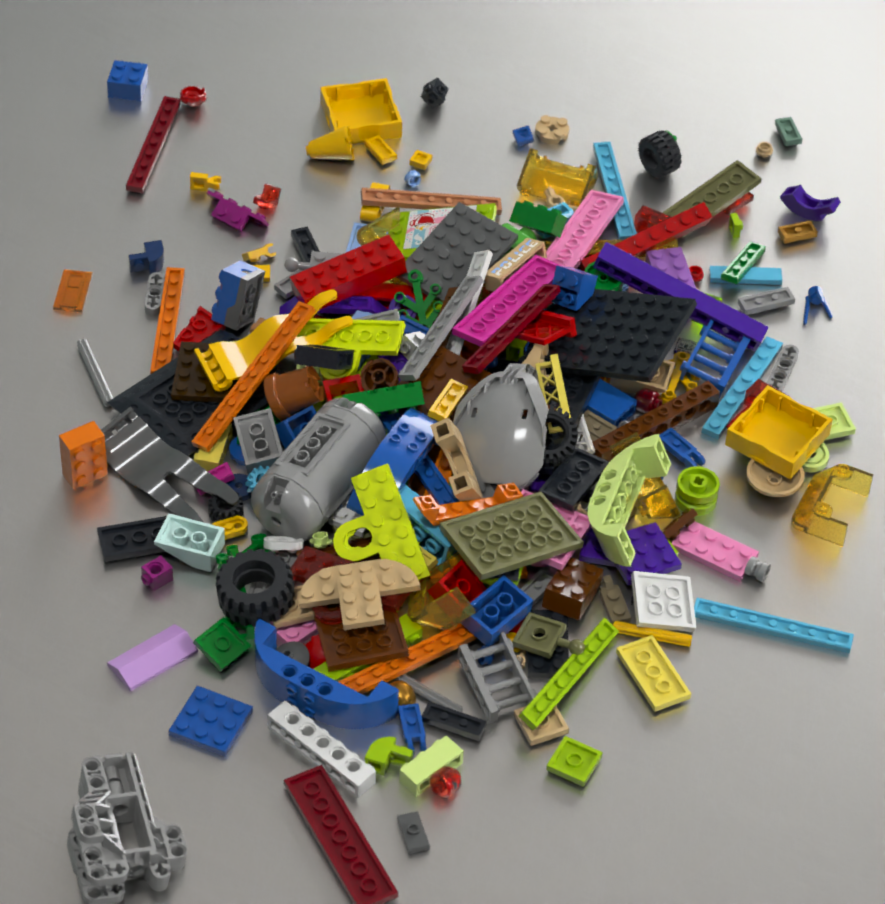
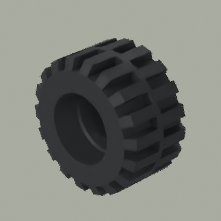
M659 130L640 140L638 144L639 158L650 175L655 178H661L680 168L682 163L680 148L668 132Z

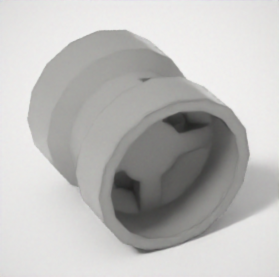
M752 556L745 567L744 574L755 576L757 580L764 582L770 572L771 564L767 562L762 563L758 558Z

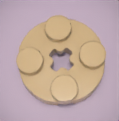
M543 115L535 125L536 137L538 135L540 141L544 143L559 144L560 140L564 139L565 141L569 136L568 121L565 118Z

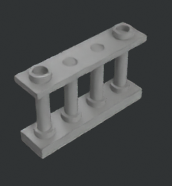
M505 632L500 633L498 644L474 652L469 649L467 643L459 646L457 657L488 723L497 721L498 712L501 709L523 702L529 704L537 695L535 689L531 688L513 651V643L510 638L507 639ZM501 651L506 658V661L484 668L478 667L476 664V659ZM508 668L511 669L514 675L513 678L491 685L486 684L483 679L486 675ZM519 685L522 692L521 695L499 702L494 701L491 696L493 692Z

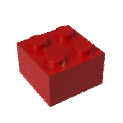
M460 560L432 585L427 592L449 617L455 621L461 616L462 610L487 590V588L469 567Z

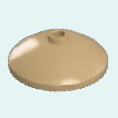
M753 459L748 463L746 470L747 480L750 485L758 492L771 497L792 495L801 488L804 482V470L802 467L791 480Z

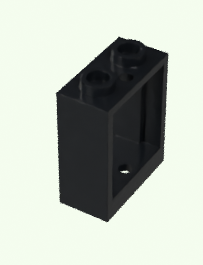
M303 344L297 345L294 351L295 364L334 370L352 369L354 350Z

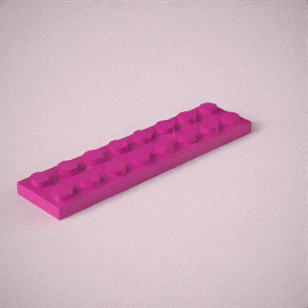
M535 255L452 328V334L481 347L543 284H552L556 266L562 265Z

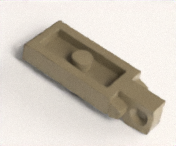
M610 575L602 576L600 597L610 623L613 625L614 621L631 622L630 612L618 584L613 585Z

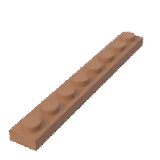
M361 188V204L367 206L426 210L455 207L458 202L466 206L495 203L497 207L496 215H501L502 212L501 198Z

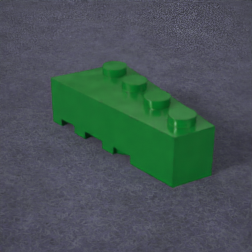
M421 381L341 395V397L354 401L356 404L362 403L366 405L377 416H381L380 412L388 411V414L400 413V408H407V410L414 408L417 410L418 405L424 404Z

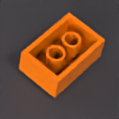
M94 421L59 435L62 474L73 489L108 475L105 435Z

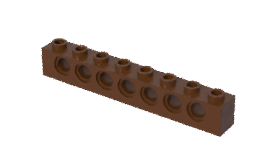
M709 381L698 385L593 441L595 449L593 455L610 462L617 454L637 441L655 434L660 435L669 428L676 430L715 409L719 403L720 391Z

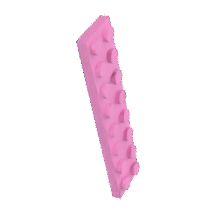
M590 190L564 226L561 237H556L546 251V259L562 266L577 269L581 264V260L586 257L624 203V197Z

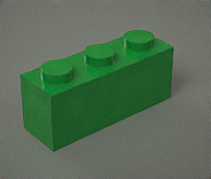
M524 200L523 203L516 201L509 221L518 226L528 227L531 230L560 238L567 217L561 215L562 211L552 208L550 211L546 206L538 204L536 207L534 203Z

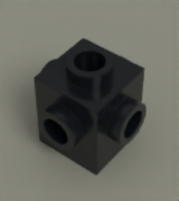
M437 77L424 85L421 98L431 108L437 105L440 106L445 102L449 88Z

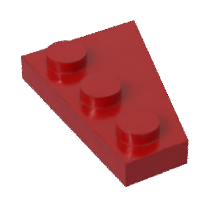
M199 306L195 316L190 318L187 327L183 328L174 340V349L179 352L181 341L200 343L217 331H224L226 326L211 320L212 313Z

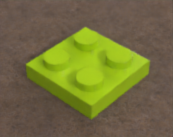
M565 736L546 765V770L584 787L600 762L603 752Z

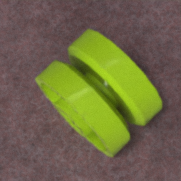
M700 466L684 469L679 474L676 485L675 502L681 511L693 508L698 514L697 516L711 513L715 509L718 499L720 482L717 475L708 468Z

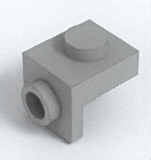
M420 331L405 334L399 351L409 360L425 335Z

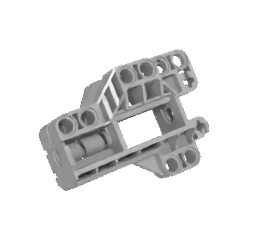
M132 752L126 753L125 756L119 753L105 755L104 758H101V756L85 758L82 762L78 786L80 800L73 805L71 816L73 827L69 831L67 840L72 868L78 877L84 902L86 904H114L121 902L125 895L124 882L129 878L144 877V880L148 881L149 886L153 890H165L169 883L170 872L181 870L185 865L187 846L181 828L173 824L167 825L153 816L137 757ZM133 822L139 848L123 850L116 823ZM95 891L99 894V896L97 898H91L88 896L87 893Z

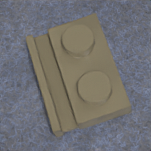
M586 410L583 414L592 442L618 428L589 410Z

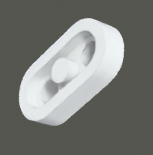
M267 536L264 538V548L270 549L272 552L287 550L290 553H296L297 550L303 549L304 540L287 536Z

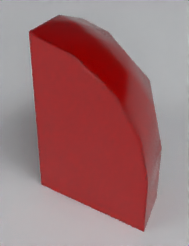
M314 635L311 637V641L305 645L310 653L308 667L312 669L325 662L319 636Z

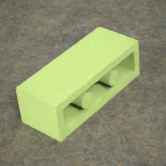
M446 735L441 740H436L427 750L421 751L412 761L403 764L400 768L399 782L415 797H418L463 763L464 751Z

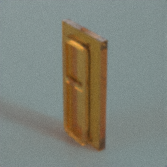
M64 269L53 310L82 313L93 272Z

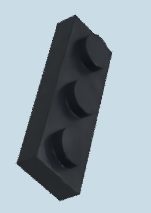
M430 701L421 716L424 723L476 741L480 740L487 726V721Z

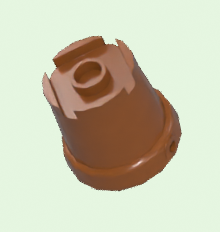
M307 366L283 374L275 372L265 377L264 392L267 402L274 415L280 421H284L296 413L324 400V387H319L318 381L321 378L313 366Z

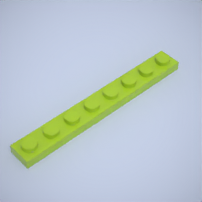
M603 618L584 639V652L581 655L571 654L518 716L532 730L536 729L619 631L606 618Z

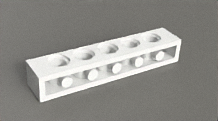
M285 700L267 715L269 729L316 766L323 765L327 774L355 797L359 798L376 784V771L372 765L366 764L355 752L348 750L341 741L335 740L329 735L327 730L320 728L310 717L303 715L295 705H291Z

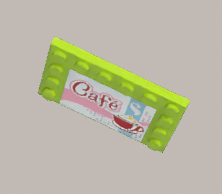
M495 203L468 206L495 222L497 210ZM454 207L392 213L389 235L405 257V261Z

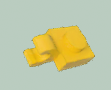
M191 172L190 190L207 192L208 188L220 189L221 176L209 178L208 174Z
M273 243L243 253V260H250L252 263L261 260L260 256L262 255L266 257L275 256L276 252H268V248L273 246Z

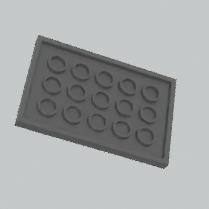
M458 202L405 261L407 273L396 278L413 287L408 280V273L414 269L419 270L424 277L423 282L420 284L422 293L428 296L430 286L438 284L442 288V292L434 300L443 303L448 289L459 287L467 276L474 252L484 250L492 252L493 255L488 267L490 269L518 240V234ZM413 274L412 279H416L418 274ZM435 287L433 292H437L439 288Z

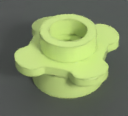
M322 531L314 533L309 540L310 543L314 544L315 548L319 549L333 543L332 539H329L328 533Z

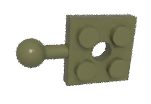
M531 612L528 613L512 641L513 647L547 658L552 656L557 645L568 648L575 655H581L585 650V644L580 639L569 641L562 638L567 629L565 623ZM539 633L544 634L543 637H536L534 635Z

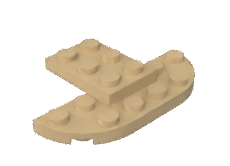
M389 559L332 566L321 569L304 583L299 594V609L340 603L344 630L385 624L380 596L421 590L420 583L415 573L409 567Z

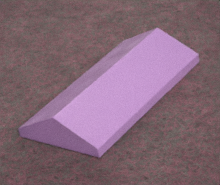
M174 624L107 662V666L132 691L196 654L198 649L193 644L187 631Z

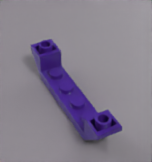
M296 296L280 306L279 315L289 314L299 302ZM351 296L325 307L317 313L355 314L358 310L377 314L389 310L373 297Z

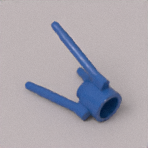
M819 286L811 287L808 290L809 296L805 297L804 325L807 324L810 303L814 305L823 304L829 318L833 317L823 296L822 288Z

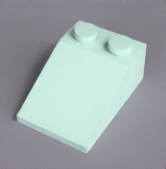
M168 513L154 544L191 567L211 572L216 563V555L221 553L225 544V532L223 527Z

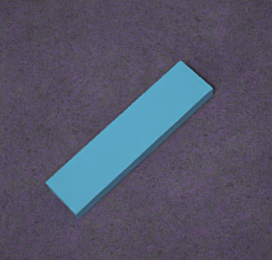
M710 265V282L730 283L721 280V274L728 266ZM752 267L739 284L782 285V269Z

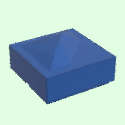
M529 125L512 130L518 147L534 142Z

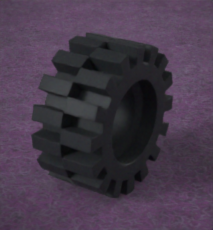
M211 495L208 502L209 518L211 517L213 522L215 520L217 522L234 516H242L244 514L242 496H239L237 504L230 505L220 497ZM227 505V506H231V507H233V508L228 509V510H223V509H220L219 507Z

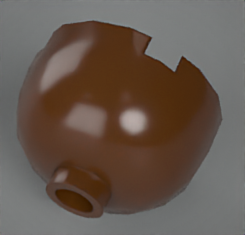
M384 358L368 361L360 373L361 384L366 391L397 386L399 383L396 367Z

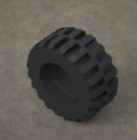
M249 549L245 553H236L235 557L231 556L226 560V564L223 563L219 568L215 583L219 606L223 610L224 615L228 618L230 617V620L235 623L240 622V625L244 626L249 624L252 627L256 626V622L259 619L270 624L273 620L274 622L279 620L281 615L284 616L289 611L288 608L292 607L295 597L293 574L288 562L280 555L276 556V553L272 551L265 552L264 549H258V551ZM253 582H264L271 585L260 593L249 594L240 591L242 587Z

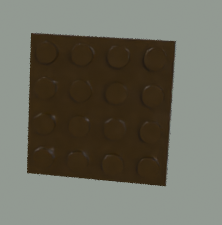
M181 341L171 400L221 403L238 380H233L230 388L225 391L218 392L213 389L194 353V349L199 348L201 353L206 352L209 349L208 344L212 343Z

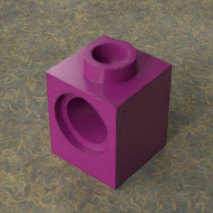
M162 556L141 566V580L145 586H149L153 591L173 581V567Z

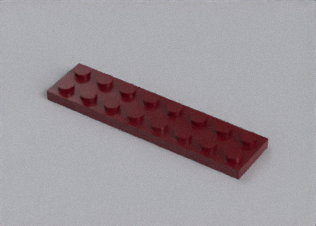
M323 765L284 779L285 788L353 904H384L398 898L399 892Z

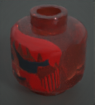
M444 766L434 773L430 779L432 791L442 798L451 796L461 787L459 771L455 768Z

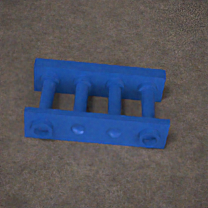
M710 320L707 326L703 325L699 333L701 338L689 360L683 361L679 369L682 371L679 379L683 380L688 372L704 381L712 383L720 391L721 396L750 339L743 337L740 343L738 341L735 343L710 330L714 322ZM706 337H709L733 349L732 351L735 353L734 355L731 353L729 355L707 344L704 340ZM701 348L725 360L728 366H721L697 353ZM695 360L720 373L719 375L722 377H717L716 379L691 366V364Z

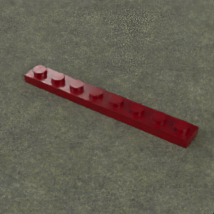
M163 97L126 183L127 191L144 192L181 105L180 98Z
M543 284L462 365L463 371L473 374L481 373L561 292L559 285Z

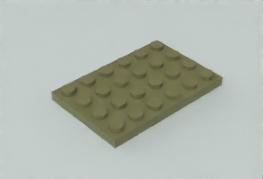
M542 492L441 522L439 527L480 580L583 547V540Z

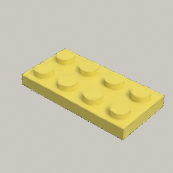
M653 635L616 648V654L654 712L691 699V692Z

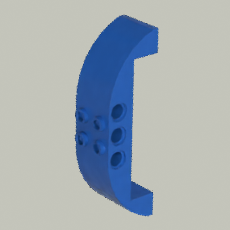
M414 408L407 410L377 447L362 473L388 463L400 491L433 446H439L436 443L430 426L439 421ZM354 488L346 508L364 516Z
M261 619L256 622L254 640L257 675L262 685L276 699L281 702L286 700L289 704L295 705L305 716L326 725L342 729L354 730L377 727L397 717L399 689L381 680L367 697L276 651V627Z

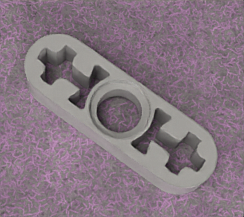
M159 272L152 273L148 278L144 304L145 312L150 316L158 315L160 312L165 276ZM158 292L159 295L153 296L151 293Z

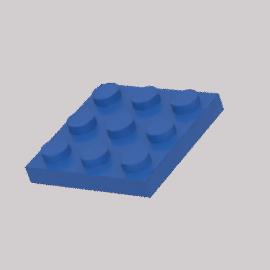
M197 685L168 730L169 736L225 757L252 714L253 706Z

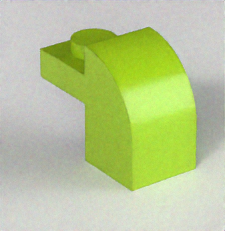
M383 737L370 745L365 756V763L372 765L376 774L384 776L390 763L402 767L406 762L412 761L413 750L404 746H397L395 737Z

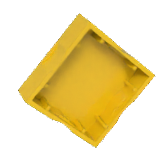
M387 78L320 87V103L330 132L348 126L352 136V144L364 143L365 140L378 135L383 140L402 138V119L393 101L392 91Z
M767 385L754 399L750 408L742 413L727 429L725 445L791 480L830 435L833 419L796 402L791 397Z

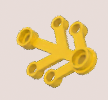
M677 352L674 354L673 359L668 360L674 362L676 367L671 374L668 389L661 395L662 404L676 398L675 390L679 380L685 386L686 391L698 386L694 381H699L700 378L690 374V378L693 381H690L686 375L683 380L679 379L682 373L679 369L683 361H688L691 356L687 352Z

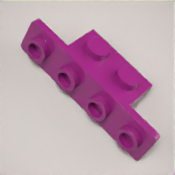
M209 190L207 191L208 196L218 202L211 214L213 218L242 232L249 218L268 228L269 223L265 220L266 217L258 212L256 214L252 213V210L245 205L242 207L238 206L235 200L223 198L224 195L218 191H214V193Z

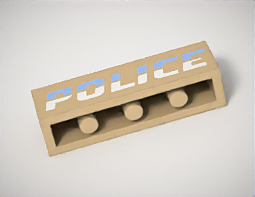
M526 238L487 270L484 280L486 290L495 291L535 255L546 259L545 243L531 238Z

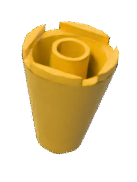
M344 126L309 141L308 145H306L307 156H311V159L354 160L353 141L349 127Z

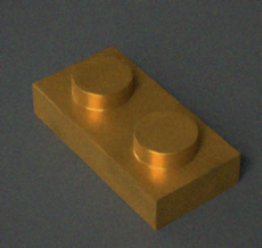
M811 220L778 227V234L784 244L814 238L818 234Z

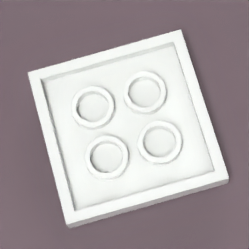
M633 571L631 579L637 627L694 632L696 630L690 577Z

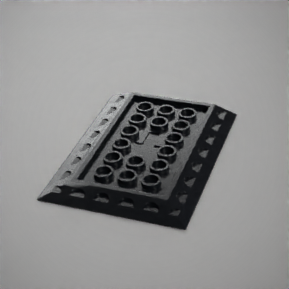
M219 330L200 343L234 342L241 339L232 333ZM177 357L107 403L121 414L131 407L136 415L140 416L160 439L170 447L189 456L199 449L194 447L191 441L220 403L171 400L178 361ZM276 365L268 375L275 372L278 374L285 372ZM264 380L236 417L253 413L268 403L264 392ZM233 419V421L231 422V423H232V426H231V427H233V426L235 425L234 419Z

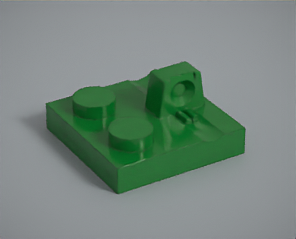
M222 617L193 642L220 672L251 647L247 640L225 617Z

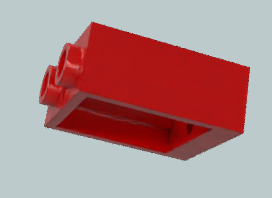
M360 374L322 381L326 403L332 400V397L364 391Z

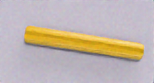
M614 621L613 623L619 634L640 638L653 635L656 641L687 647L692 642V635L657 628L637 627L636 624Z

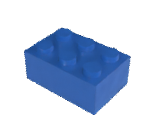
M502 576L462 610L460 623L487 647H490L499 640L500 633L505 632L507 634L527 617L528 613L531 612L534 600L506 576Z

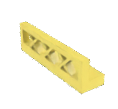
M558 354L550 355V361L535 364L539 385L546 403L549 404L551 400H554L559 404L558 408L562 409V413L564 414L567 411L569 418H571ZM551 367L552 373L549 377L541 374L540 369ZM548 383L556 388L552 394L544 390ZM551 422L547 424L549 434L563 432L559 426L552 427Z

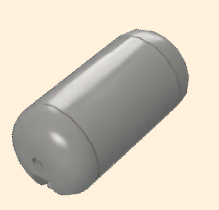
M343 397L325 403L254 487L251 493L252 509L263 527L275 536H287L294 539H303L304 541L310 540L314 533L319 532L354 489L351 478L362 474L373 453L386 437L385 428L377 415L362 403L356 404V402L349 401Z

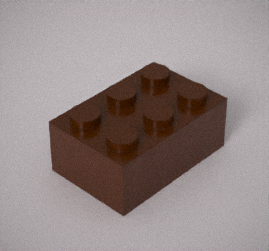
M570 558L563 570L558 569L546 586L542 607L580 620L601 587L604 569L582 562L576 558Z

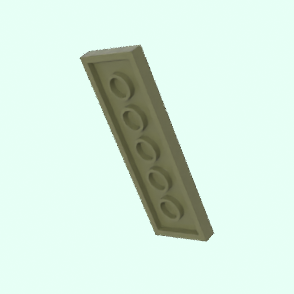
M736 160L659 214V219L663 222L702 202H705L711 215L714 217L761 184V177Z

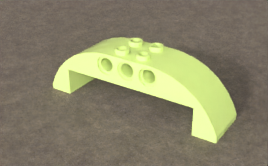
M659 434L637 441L617 454L603 470L590 498L587 515L600 547L609 560L621 566H631L636 554L625 527L645 478L667 476L671 466Z

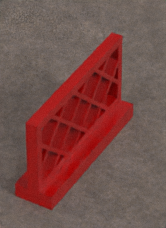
M542 310L515 338L544 346L562 336L572 338L577 335L575 319Z

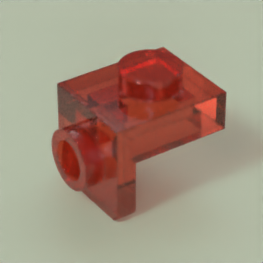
M268 183L264 184L263 192L254 196L253 203L265 210L278 205L281 188Z

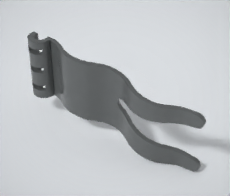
M131 407L101 429L105 435L107 463L124 480L146 492L173 514L203 522L198 513L164 480L168 474L176 475L190 485L220 497L230 505H235L239 502L238 494L229 485L210 474L184 453L166 444L140 416L136 415ZM130 419L132 422L128 424L126 420ZM116 430L118 433L114 435L112 431Z

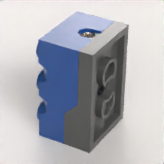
M241 260L222 269L219 273L221 286H218L215 291L217 302L212 307L211 320L234 330H238L254 321L265 271Z

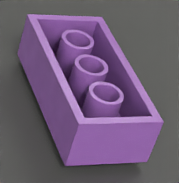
M681 247L646 251L645 262L696 288Z

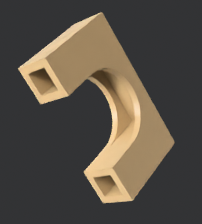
M449 418L430 425L436 443L444 451L454 476L449 477L454 496L460 502L483 498L460 430Z

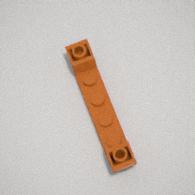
M513 482L497 485L493 497L438 505L431 495L414 497L413 502L429 522L436 526L447 520L521 498L523 494Z

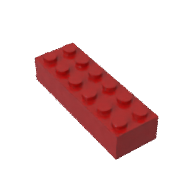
M388 234L294 274L289 278L292 292L298 301L305 304L322 292L335 290L337 298L325 304L321 308L323 309L407 273L405 257Z

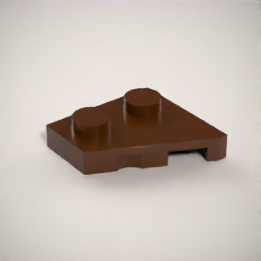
M693 508L685 509L680 517L674 519L662 530V533L666 539L670 537L672 540L680 534L679 529L684 525L688 527L694 523V517L698 514Z

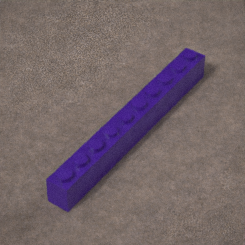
M608 242L604 244L593 265V268L643 294L695 299L697 306L689 317L690 319L706 326L710 320H713L711 330L734 342L738 341L740 343L743 337L750 339L747 349L753 352L757 351L769 328L761 322L750 318L746 314L731 308L729 305L714 299Z

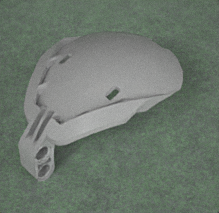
M510 363L503 372L487 376L474 386L457 406L453 424L461 432L479 487L484 492L485 484L514 482L517 487H520L529 482L543 466L547 433L545 423L549 408L537 381V370L530 364ZM524 410H528L526 419H522Z

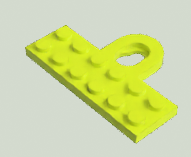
M311 318L297 337L313 334L334 319ZM353 320L351 326L337 331L322 345L354 350L352 369L334 370L320 368L323 379L330 380L355 375L362 355L398 356L406 326L404 321Z
M384 464L352 477L351 480L364 516L348 521L336 530L333 544L337 554L345 560L355 562L379 553L381 559L397 561L409 567L415 573L418 580L431 576L389 464ZM361 528L370 530L372 541L368 546L362 548L349 545V538Z

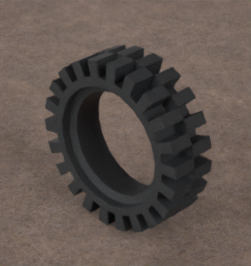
M550 405L546 422L554 423L562 428L565 433V441L557 449L544 451V467H549V463H552L554 467L557 466L558 461L562 464L565 462V458L569 459L571 453L575 451L578 439L577 424H574L573 417L569 418L567 411L563 414L561 408L555 411L554 406Z

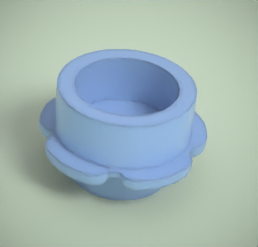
M415 170L409 171L404 177L405 183L411 187L417 186L421 182L420 173Z

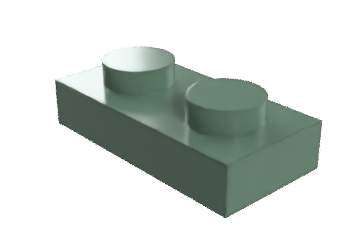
M792 117L775 119V126L785 146L802 144V137Z

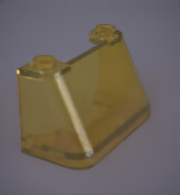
M530 148L516 186L523 196H534L545 200L547 198L544 190L551 187L555 190L556 195L563 197L567 205L579 207L596 184L598 178L597 167L588 164L587 168L584 169L583 165H580L578 168L548 160L547 156L541 157L538 155V150Z

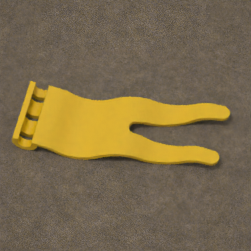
M328 290L312 298L307 304L315 308L316 312L313 316L325 304L335 300L337 292L335 290ZM289 314L276 315L266 319L251 334L241 340L208 344L209 349L204 353H201L199 348L194 349V353L215 391H225L230 388L233 380L240 379ZM351 316L337 318L313 334L296 337L275 366L282 359L294 353L297 345H322L337 331L351 326L353 318Z

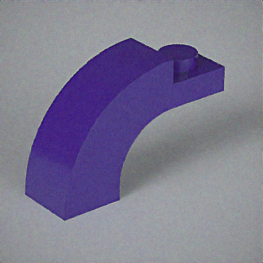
M802 185L787 187L780 196V199L788 209L796 215L811 221H822L826 215L834 213L841 203L838 197L823 200L813 198L806 193Z

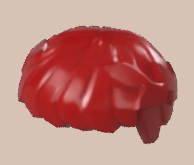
M188 86L181 90L180 99L183 104L189 107H197L206 101L207 94L204 87L201 89L197 86Z

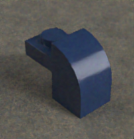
M162 240L144 242V253L128 255L130 273L148 270L151 275L152 273L159 272L164 267Z

